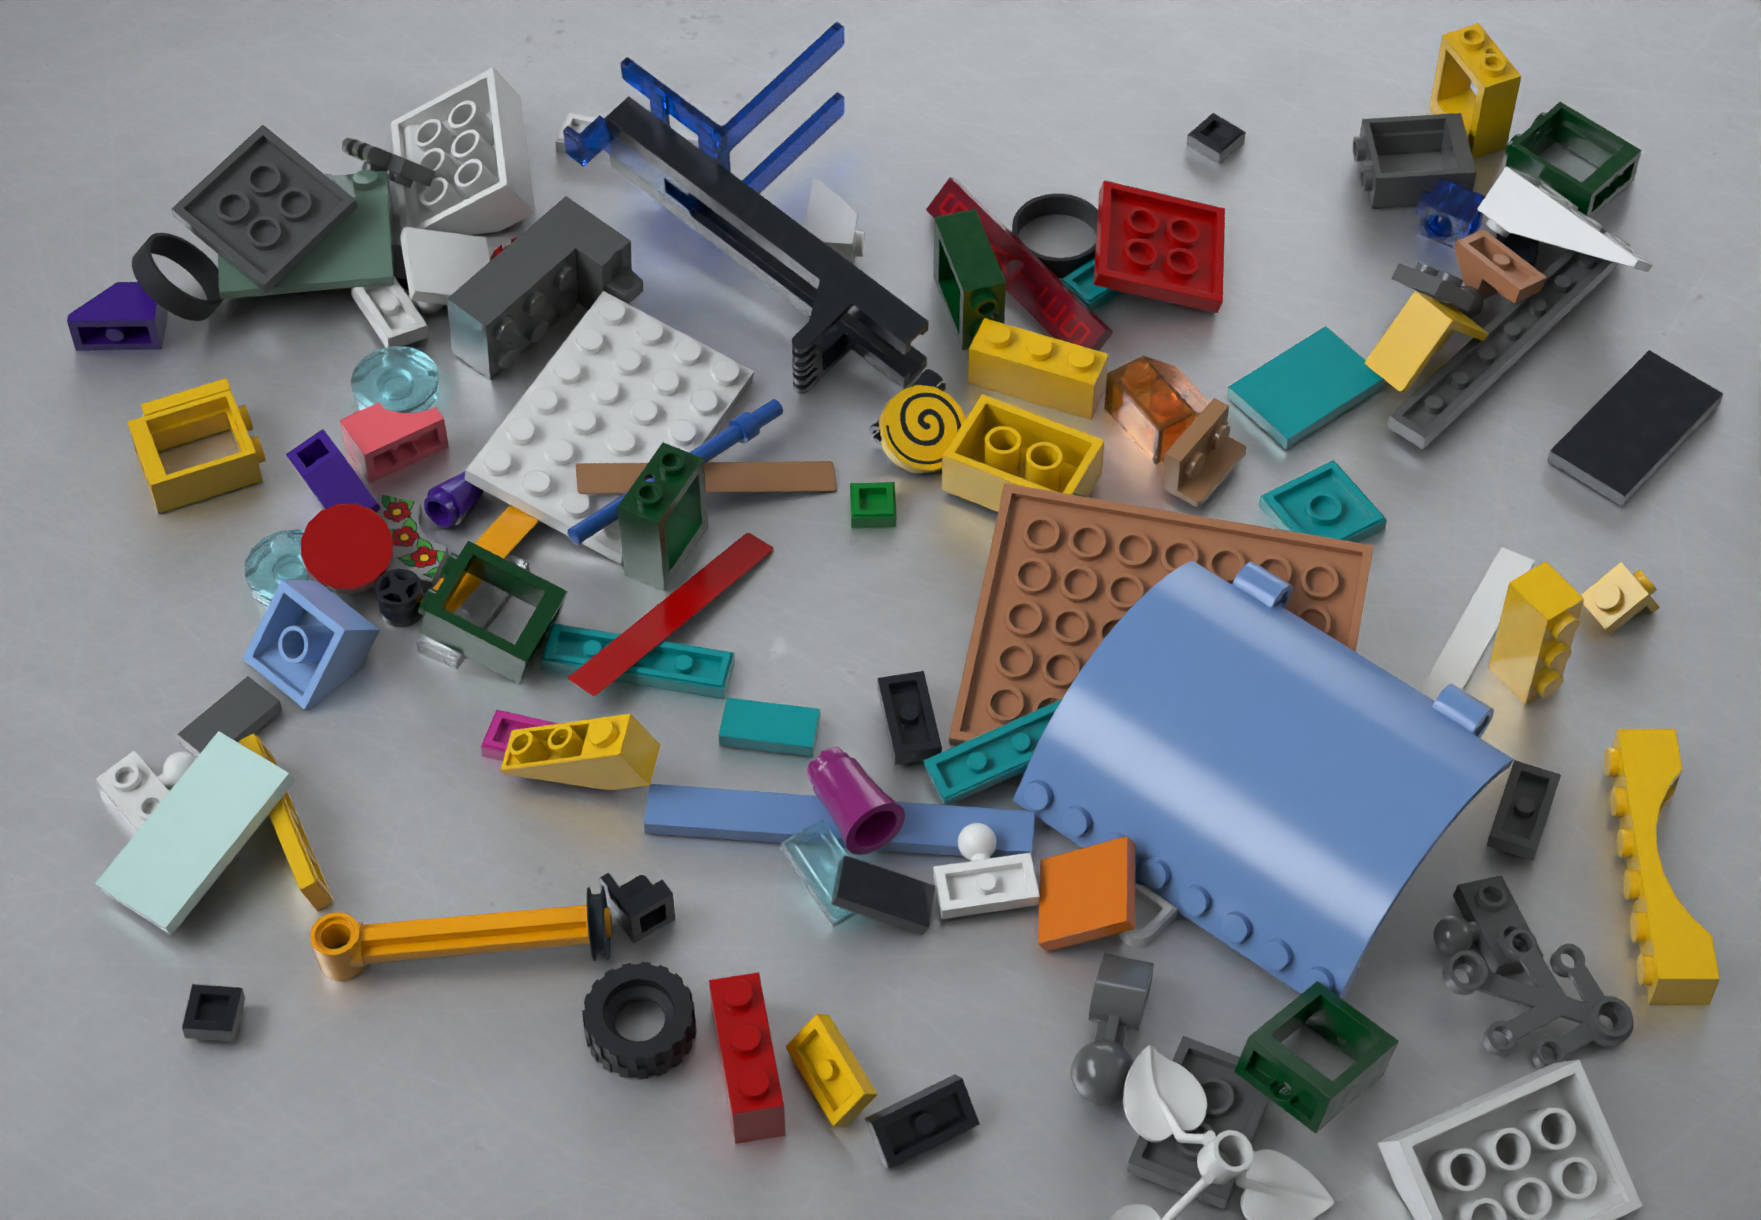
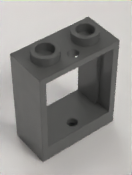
M1461 113L1362 119L1360 136L1353 138V157L1355 162L1361 161L1360 186L1362 191H1368L1372 208L1471 202L1477 171ZM1441 151L1446 170L1382 174L1377 155Z

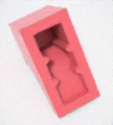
M379 402L339 420L345 449L369 484L449 447L445 421L436 407L416 413H399L383 408Z

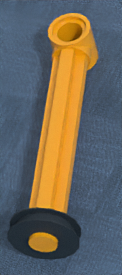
M601 886L600 894H592L590 887H588L586 905L376 924L357 923L352 916L346 913L334 912L324 915L315 922L311 928L310 941L320 970L324 975L332 980L345 981L356 977L367 964L587 944L590 945L593 961H596L598 953H605L607 960H609L610 937L613 936L611 909L607 907L604 886ZM346 944L341 948L333 949L337 945Z

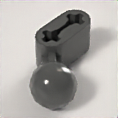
M1104 953L1094 985L1088 1018L1089 1021L1098 1023L1095 1040L1085 1045L1075 1055L1071 1064V1079L1075 1089L1085 1099L1097 1105L1113 1104L1123 1098L1125 1081L1134 1062L1131 1054L1125 1049L1128 1029L1140 1030L1150 992L1154 963Z

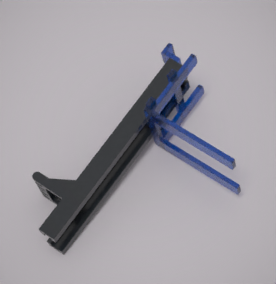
M838 21L835 22L723 126L718 125L629 57H626L620 62L621 76L624 81L650 99L651 112L628 96L605 118L599 115L581 133L567 126L563 130L566 154L584 167L602 150H605L610 155L611 167L810 317L809 322L792 338L793 389L796 393H807L851 349L904 389L927 367V357L911 346V342L919 334L923 336L928 331L929 321L760 195L765 188L844 115L845 97L836 92L743 180L732 174L730 168L731 150L843 47L844 26ZM669 114L698 135V147L670 127Z

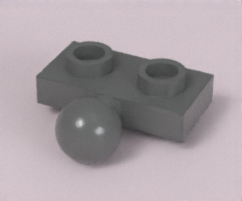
M1417 262L1415 269L1398 263L1391 278L1424 295L1453 305L1470 319L1477 317L1483 309V297L1476 288L1461 286L1463 283L1462 279L1442 270L1438 271L1423 263Z
M1502 875L1458 884L1453 897L1464 918L1456 915L1442 918L1436 924L1433 932L1436 946L1442 952L1454 955L1459 951L1468 950L1472 942L1476 941L1492 973L1504 975L1525 970L1520 962H1513L1508 959L1502 948L1504 939L1513 930L1523 928L1531 932ZM1513 939V945L1516 950L1520 952L1527 951L1526 944L1521 939ZM1537 944V950L1543 958L1544 955Z

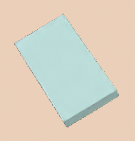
M218 731L95 882V885L103 893L172 936L295 780L289 772Z

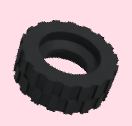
M641 962V964L633 965L627 963L622 964V967L618 969H610L605 972L603 978L597 979L592 984V990L590 994H586L584 1000L585 1010H582L587 1047H590L592 1057L596 1062H601L605 1070L610 1073L612 1071L618 1073L619 1077L627 1079L629 1077H638V1080L648 1079L649 1076H661L667 1073L666 1070L673 1066L676 1068L682 1062L684 1055L689 1054L692 1049V1039L696 1037L695 1007L689 987H685L683 979L677 973L673 974L669 972L667 967L659 965V967L654 966L650 962ZM648 1000L657 1004L662 1009L665 1022L663 1028L656 1036L645 1041H631L619 1034L614 1024L615 1016L619 1009L628 1002Z

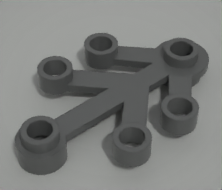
M1523 928L1513 930L1504 939L1502 948L1508 959L1521 963L1534 986L1489 972L1483 958L1469 950L1455 953L1443 967L1442 977L1444 983L1456 994L1469 995L1477 990L1532 1008L1508 1022H1494L1484 1031L1482 1036L1483 1045L1493 1055L1500 1056L1506 1054L1515 1046L1517 1040L1560 1017L1580 1023V1025L1557 1039L1554 1037H1544L1532 1047L1531 1060L1538 1069L1553 1063L1563 1062L1568 1054L1592 1041L1606 1047L1620 1045L1632 1033L1634 1021L1631 1009L1619 998L1604 996L1584 964V953L1574 944L1560 946L1552 954L1550 965L1558 976L1571 979L1582 1001L1565 995L1537 950L1535 936L1529 930ZM1514 938L1521 939L1526 944V952L1516 950L1513 945ZM1561 954H1567L1572 957L1574 968H1569L1562 963ZM1455 969L1465 971L1469 977V982H1460L1454 974ZM1600 1015L1610 1018L1613 1024L1612 1030L1606 1029L1599 1020ZM1493 1031H1499L1505 1035L1507 1039L1505 1046L1499 1045L1494 1041ZM1543 1046L1553 1050L1555 1061H1548L1543 1057L1541 1053Z

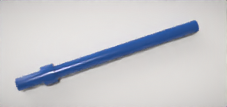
M772 399L752 413H742L729 422L727 429L689 453L702 457L705 464L738 442L745 444L760 434V428L783 414L782 405L776 399ZM649 478V479H647L646 481H647V482H654L655 479H654V478ZM627 492L569 528L568 536L571 541L579 545L618 520L617 506Z

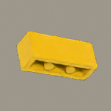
M984 318L969 347L968 384L1092 420L1106 390L1109 354Z
M1546 561L1509 582L1488 666L1524 705L1540 696L1543 698L1551 696L1563 684L1564 670L1567 660L1572 653L1571 645L1575 631L1580 624L1579 617L1584 598Z

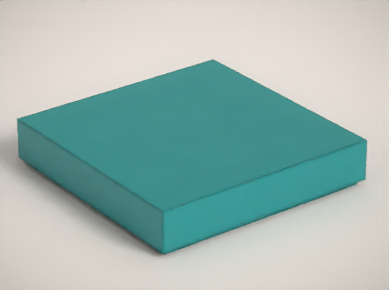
M1334 460L1261 495L1259 501L1260 508L1279 530L1357 543L1385 530L1387 522L1383 514Z

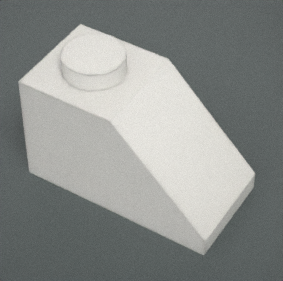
M812 179L804 228L854 265L856 256L863 257L865 246V231H858L857 212L822 180Z

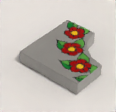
M378 494L376 502L381 507V510L376 513L386 521L393 537V561L387 572L394 569H408L420 578L422 589L429 590L431 587L433 588L438 583L441 570L449 557L448 547L432 541L423 532L420 525L423 514L421 503Z

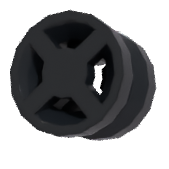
M394 569L381 575L375 587L381 618L387 624L394 627H407L420 621L423 614L419 613L418 609L421 604L420 601L424 598L420 578L408 569Z

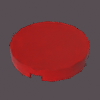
M336 504L321 510L308 522L301 537V558L309 577L320 582L331 592L337 594H358L373 588L381 575L390 568L393 561V537L386 521L372 509L358 504Z

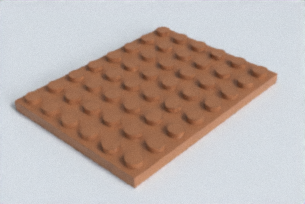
M1005 483L950 730L949 745L958 746L1063 699L1088 659L1131 607L1164 577L1192 560L1230 584L1233 583L1239 571L1248 562H1255L1293 586V593L1285 607L1286 610L1356 652L1374 545Z

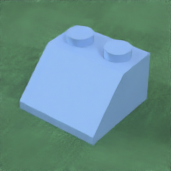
M281 580L242 659L303 709L309 710L360 670L380 629L317 580Z

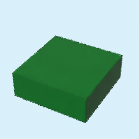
M895 482L850 483L851 528L897 527Z

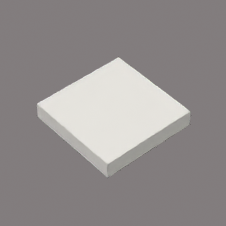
M404 227L400 235L411 301L447 305V298L490 262L486 237Z

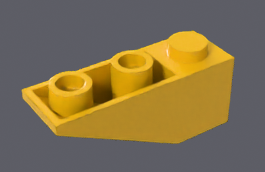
M632 714L517 729L511 731L500 771L505 775L609 791L650 786L660 744Z

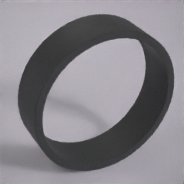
M1061 193L1046 194L1035 197L1023 204L1016 212L1012 222V233L1021 242L1022 240L1018 234L1027 223L1038 217L1053 214L1067 215L1080 219L1087 223L1097 234L1098 209L1088 201L1077 196ZM1096 243L1084 253L1065 258L1048 257L1036 253L1030 248L1028 249L1059 279H1063L1095 257Z
M169 233L152 234L132 258L133 273L143 290L157 304L180 318L190 321L206 320L224 300L220 298L217 266L199 248L183 238ZM151 254L166 257L188 271L204 290L207 300L191 296L175 286L159 270Z

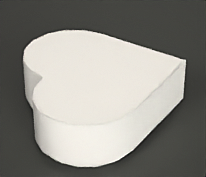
M1135 883V929L1119 933L1120 938L1131 947L1141 948L1148 946L1176 919L1177 908L1150 888Z

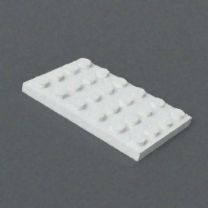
M603 291L467 467L465 480L568 536L569 528L624 494L578 493L576 464L648 463L662 442L691 452L713 437L751 384L754 370ZM619 519L582 542L583 545L620 565L622 564L623 555Z

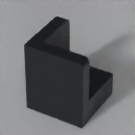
M609 873L599 877L600 887L604 886L607 907L611 909V914L633 943L676 920L673 893L663 880L652 885L645 875H639L619 887Z

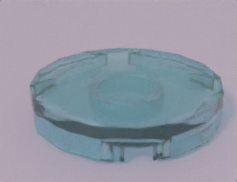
M393 346L376 350L359 362L354 368L351 378L355 404L360 410L380 402L383 408L393 412L416 413L426 411L435 402L439 392V376L435 363L425 353L411 347Z
M294 529L276 532L263 538L251 549L245 561V579L254 599L266 607L269 606L281 580H313L309 577L301 558V537L305 530Z

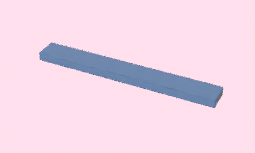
M650 784L644 818V833L847 848L838 827L825 806L815 795ZM896 801L905 811L904 824L898 834L888 844L878 849L882 851L963 856L958 848L960 832L969 824L983 823L994 831L997 839L995 852L990 858L1031 853L1032 857L1035 811Z

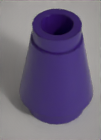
M464 471L432 487L428 491L427 498L424 500L425 512L440 527L446 528L450 525H458L484 490L466 481Z

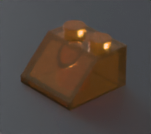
M1144 355L1107 373L1105 410L1155 465L1164 461L1165 453L1210 403L1176 366Z

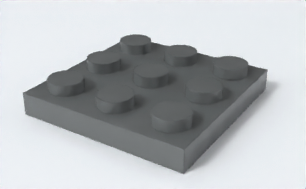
M262 125L171 210L176 220L267 294L358 207L356 199L267 127Z

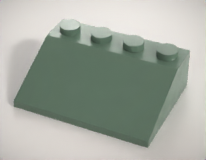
M362 170L355 174L334 176L325 174L356 199L358 208L267 294L218 254L220 298L231 299L394 284V212L388 172Z

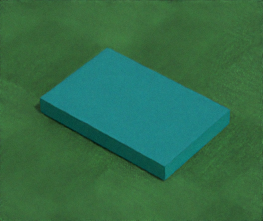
M1325 326L1228 386L1227 397L1281 446L1288 449L1384 388L1385 380L1365 365V359Z

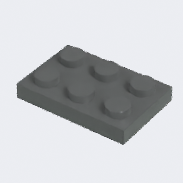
M1183 1036L1172 1061L1184 1067L1198 1080L1207 1099V1110L1203 1122L1195 1130L1185 1133L1205 1134L1208 1131H1213L1217 1136L1223 1131L1234 1130L1247 1137L1252 1145L1271 1099L1234 1072L1240 1058L1239 1056ZM1173 1134L1158 1143L1147 1141L1139 1135L1128 1160L1127 1172L1186 1194L1202 1177L1197 1165V1157L1204 1145L1179 1143ZM1235 1178L1226 1184L1218 1185L1211 1183L1195 1199L1225 1210L1236 1184Z

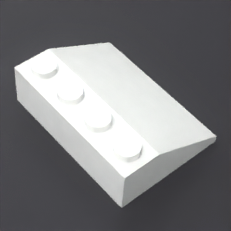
M493 67L391 122L394 154L436 171L430 187L413 181L411 188L396 183L401 233L404 227L464 235L500 232L535 214L521 96Z
M1580 1059L1553 1063L1377 1142L1396 1189L1415 1220H1615L1643 1207Z

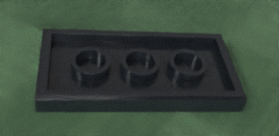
M1648 350L1550 450L1547 461L1623 506L1719 406L1723 393Z

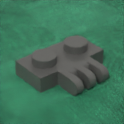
M352 137L346 138L342 143L344 153L364 161L362 170H372L375 172L389 171L388 179L408 188H411L413 181L430 187L436 171Z

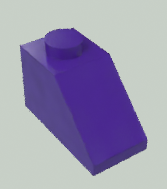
M116 282L70 313L67 317V324L75 351L162 349L168 311L157 304L138 282Z

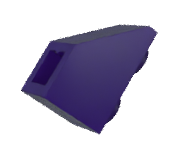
M324 429L286 454L324 509L336 504H358L375 512L381 510L374 497Z

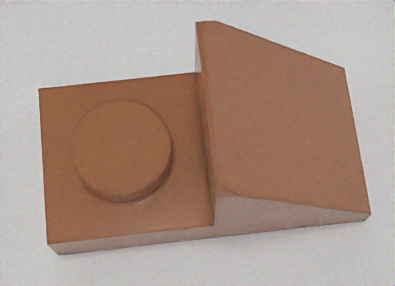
M1482 229L1455 243L1454 250L1465 286L1476 288L1481 293L1483 300L1499 293L1515 304L1542 290L1547 277L1486 230Z

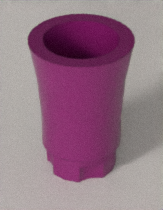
M831 747L822 751L815 760L809 763L806 776L813 785L814 793L838 827L848 851L856 855L872 853L884 847L898 834L905 821L904 809L870 778L856 759L843 752L840 747Z

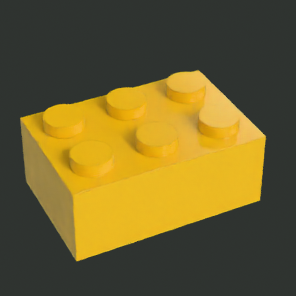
M982 394L942 455V490L997 512L999 511L1005 483L1071 495L1076 493L1089 497L1102 475L1105 440Z

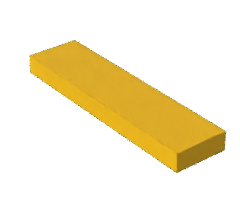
M253 733L239 741L241 745L277 765L274 756L258 735L255 736ZM287 790L269 813V816L300 891L318 912L333 904V897Z

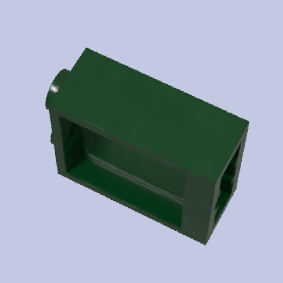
M1559 102L1547 113H1540L1532 126L1523 134L1518 133L1512 137L1505 150V155H1507L1505 167L1507 166L1539 178L1578 207L1577 210L1592 218L1635 179L1642 150L1564 103ZM1557 142L1599 168L1583 182H1580L1539 157V155L1553 143Z
M976 209L934 217L933 277L961 349L966 350L969 349L984 318L1004 323L1006 281Z
M662 442L617 506L625 576L665 591L708 529L704 460L702 457ZM649 478L655 479L654 482H647L646 480Z
M467 541L459 555L452 552L446 560L440 573V578L444 580L439 589L436 590L431 587L425 594L418 609V612L424 615L419 633L520 684L551 631L553 623L555 624L568 591ZM466 573L536 607L515 645L445 609Z
M1317 981L1248 1037L1234 1072L1316 1134L1384 1075L1399 1041ZM1305 1023L1356 1062L1335 1080L1331 1081L1281 1042ZM1285 1082L1291 1087V1090L1286 1087Z

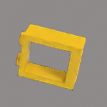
M1479 23L1442 35L1429 106L1435 115L1461 113L1473 159L1506 149L1521 81L1520 73ZM1471 81L1478 88L1477 96L1470 88Z
M231 390L127 421L133 446L158 514L263 481L258 463L265 462L266 458L258 436L249 437L247 431L253 430V425L245 404L237 407ZM231 430L239 453L166 475L158 454L159 451Z

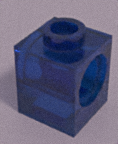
M1440 178L1432 191H1425L1419 199L1415 214L1420 216L1417 234L1454 249L1456 241L1477 232L1481 227L1483 213L1477 209L1486 196Z

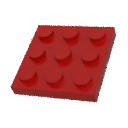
M1104 180L1099 190L1094 285L1218 313L1223 303L1225 208Z

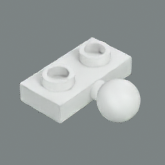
M395 277L394 284L351 288V296L388 351L428 338L427 324L419 312L434 314L444 306L441 304L411 301L410 294L407 295Z
M132 751L95 780L101 790L134 829L138 831L197 757L186 751L176 752L167 758L164 763L163 773L157 777L135 751Z
M972 823L964 827L958 837V848L961 854L970 861L934 866L933 878L941 919L1039 905L1040 895L1031 853L990 858L997 846L994 831L983 823Z

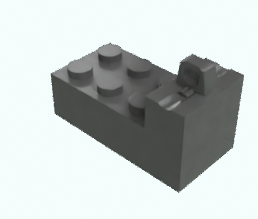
M565 196L447 298L452 353L491 380L502 369L511 367L519 354L531 343L539 342L547 333L548 328L558 319L571 314L577 303H580L589 310L601 293L605 291L630 304L631 301L643 292V280L632 271L631 240Z

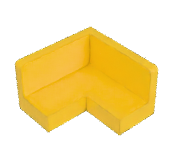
M1414 291L1364 364L1396 390L1405 393L1435 351H1440L1454 331L1482 341L1486 339L1489 333L1453 305Z

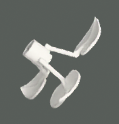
M1148 1045L1137 1056L1128 1072L1124 1086L1123 1103L1128 1121L1140 1136L1153 1143L1164 1141L1173 1134L1179 1143L1203 1144L1204 1147L1200 1150L1197 1157V1165L1202 1177L1162 1219L1150 1206L1134 1203L1118 1209L1109 1220H1174L1211 1183L1218 1185L1226 1184L1234 1178L1236 1185L1245 1189L1240 1199V1205L1247 1220H1313L1332 1207L1335 1201L1321 1182L1306 1168L1287 1155L1270 1149L1253 1152L1252 1145L1247 1137L1234 1130L1223 1131L1217 1136L1213 1131H1208L1205 1134L1185 1133L1195 1130L1205 1118L1207 1099L1202 1086L1188 1070L1165 1057L1152 1045Z

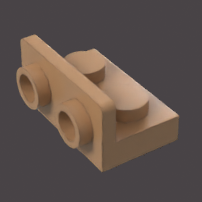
M1213 398L1165 453L1161 488L1195 507H1201L1246 455L1247 447L1229 437L1230 426L1227 425L1229 405Z

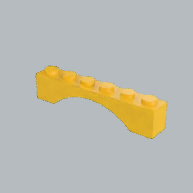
M1617 729L1612 748L1605 749L1604 770L1607 777H1613L1614 788H1612L1610 796L1611 813L1613 817H1619L1621 828L1617 833V852L1620 858H1626L1628 869L1624 873V895L1627 900H1633L1634 912H1632L1630 919V933L1632 941L1639 942L1641 955H1639L1637 961L1638 982L1640 985H1646L1649 1005H1710L1720 980L1713 937L1693 919L1675 896L1664 875L1657 850L1656 826L1658 817L1662 809L1673 797L1683 769L1676 729Z

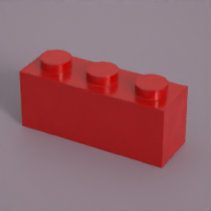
M759 972L709 980L711 1012L734 1143L738 1144L786 1136L784 1102Z

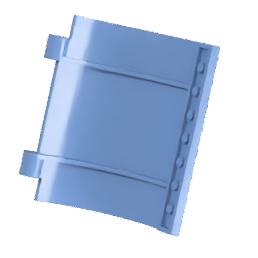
M1192 560L1168 574L1143 595L1119 620L1088 659L1064 695L1042 734L1013 801L1027 811H1035L1037 818L1082 848L1128 836L1136 844L1135 883L1150 888L1176 907L1179 913L1298 993L1302 994L1318 981L1344 1000L1360 969L1358 966L1366 950L1418 867L1460 813L1491 781L1508 769L1514 759L1481 739L1494 714V709L1452 683L1443 689L1435 701L1286 610L1285 607L1293 593V586L1253 561L1248 562L1239 571L1233 583L1230 584Z

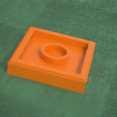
M1128 836L1040 860L1038 944L1046 952L1135 929L1136 844Z

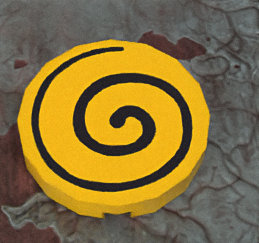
M916 385L901 390L885 405L879 418L881 444L888 457L897 466L906 471L916 474H923L924 472L936 473L942 471V455L966 418L962 408L950 394L933 386Z

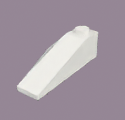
M1507 166L1477 209L1489 217L1486 225L1506 238L1510 233L1528 239L1649 272L1653 264L1622 240L1608 232L1601 233L1600 230L1603 227L1601 224L1577 210L1578 207L1539 178Z

